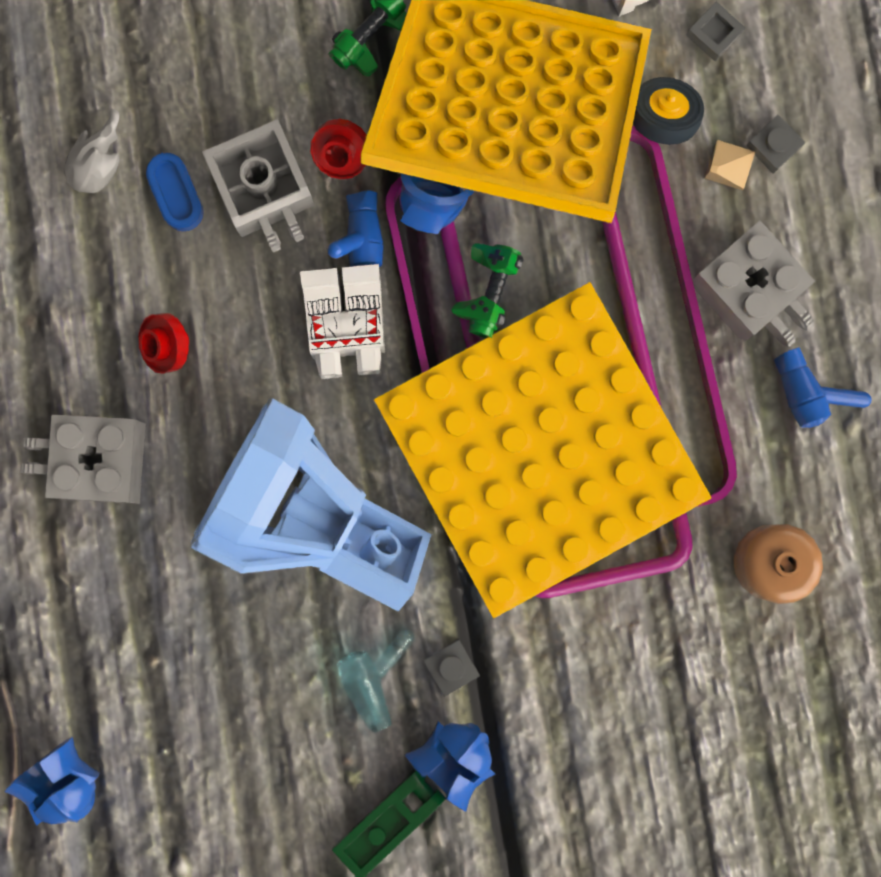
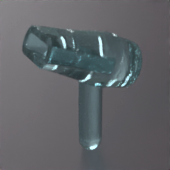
M402 630L374 663L367 651H356L343 657L337 664L345 691L357 712L361 715V719L369 731L373 733L392 725L381 680L414 642L415 636L411 630Z

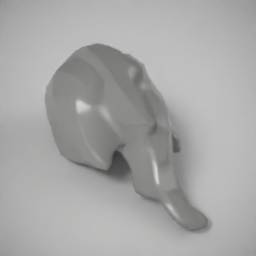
M110 110L109 119L104 127L90 138H88L87 130H84L67 155L64 174L67 183L74 190L84 193H98L108 185L116 174L119 165L118 153L108 155L107 150L110 144L117 140L116 127L119 121L117 110Z

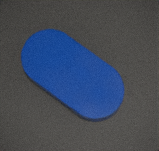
M161 153L154 156L147 165L146 177L164 220L177 231H190L196 228L202 221L204 209L187 167L178 156L172 153Z

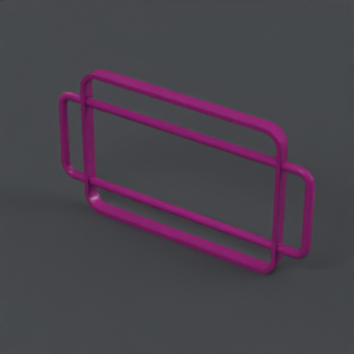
M632 126L629 141L642 146L651 161L723 465L724 477L720 487L710 494L711 499L697 506L700 507L724 499L733 489L737 478L736 461L662 150L657 142L647 139L637 131L635 126ZM399 177L390 186L386 196V213L420 368L423 373L429 370V364L395 215V203L402 187V180ZM615 211L612 223L602 221L631 349L637 366L661 406ZM453 221L448 226L442 228L440 234L455 301H469L472 299ZM459 317L467 349L480 342L481 339L480 336L469 332L470 320ZM687 513L672 520L677 545L672 554L568 577L535 595V597H559L667 573L682 567L689 559L693 549Z

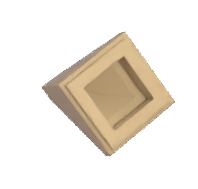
M717 140L705 179L743 190L755 151Z

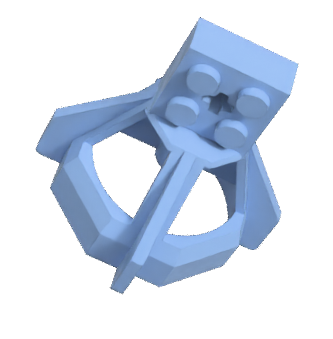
M269 399L260 411L198 524L191 541V548L239 573L305 566L317 567L318 570L399 611L414 593L432 534L365 499L366 494L363 490L356 488L332 463L314 435L315 429L305 416L275 399ZM299 469L304 474L299 487H295L288 497L280 513L282 518L276 527H269L268 524Z

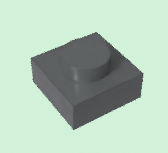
M716 1L689 29L686 36L716 62L740 37L745 27Z
M777 115L746 146L750 150L755 151V156L774 174L806 142Z
M459 639L424 659V663L444 697L480 676Z

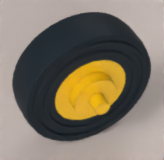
M670 77L653 78L640 86L633 125L640 134L651 141L667 145L680 144L692 138L698 131L704 116V103L700 94L684 81Z

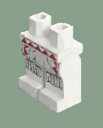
M379 264L342 267L346 311H343L341 285L337 268L300 271L306 311L309 352L316 361L321 379L342 377L341 357L356 355L358 375L380 373L381 353H385Z

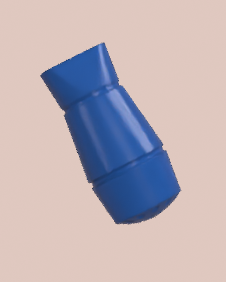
M366 190L346 195L349 211L347 235L330 243L327 249L328 254L335 259L348 254L350 267L379 264V267H381L383 263V239L376 213L377 193Z
M800 347L784 352L774 359L778 372L781 375L789 408L801 428L816 427L824 423L831 416L829 404L866 408L872 402V398L867 392L821 387L807 366Z

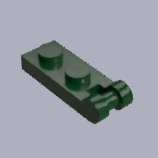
M416 769L411 771L393 791L333 846L332 851L355 877H366L445 801L446 797L439 789L433 790L424 780L426 776L422 778ZM411 792L422 802L414 811L404 801Z

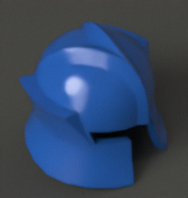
M401 173L402 187L399 200L404 215L400 221L416 230L438 234L442 228L448 226L456 219L464 208L468 197L475 191L470 189L463 191L461 187Z
M437 721L427 742L416 750L404 754L422 778L427 775L447 794L446 800L465 812L476 787L487 778L495 775L490 769L492 758L490 748L488 747L489 738L486 733L481 732L480 728L473 723H448L443 726Z
M73 737L63 741L49 754L12 781L4 792L15 796L27 806L36 826L41 822L48 824H62L68 821L77 823L93 807L96 789L95 780L100 772L80 759Z

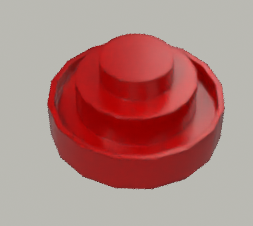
M340 118L328 120L318 128L311 140L310 152L313 162L320 171L332 178L342 180L355 177L366 166L361 164V152L367 137L366 133L352 121Z
M171 313L151 314L143 320L139 329L138 342L142 358L147 366L155 373L161 374L181 369L187 360L189 337L179 319Z

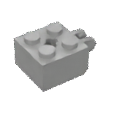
M278 119L202 151L232 222L241 237L262 229L274 253L281 249V242L276 231H273L271 224L286 218L287 228L291 237L295 239L296 243L304 240L294 214L311 208L315 204ZM263 174L265 181L256 185L255 176Z
M758 221L692 280L694 289L743 341L754 336L765 326L781 344L790 347L796 341L792 331L777 316L782 310L802 329L808 331L814 326L813 317L810 316L796 298L809 288L815 280L761 221ZM749 277H753L757 282V285L752 288L746 283Z
M52 415L50 439L23 438L22 447L28 450L41 451L42 449H48V465L26 462L21 464L20 473L47 475L45 498L140 504L146 424L136 419ZM96 452V454L102 455V463H96L93 468L91 457Z

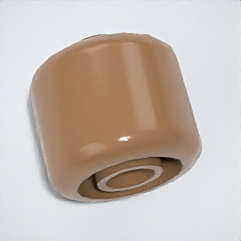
M789 524L761 525L749 531L738 543L734 555L735 574L741 586L754 597L777 604L795 603L807 597L819 584L823 571L822 553L815 540L801 528Z

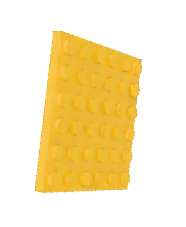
M411 0L361 152V164L612 223L652 29L529 0Z
M591 282L493 334L492 338L488 337L374 399L493 619L712 498Z

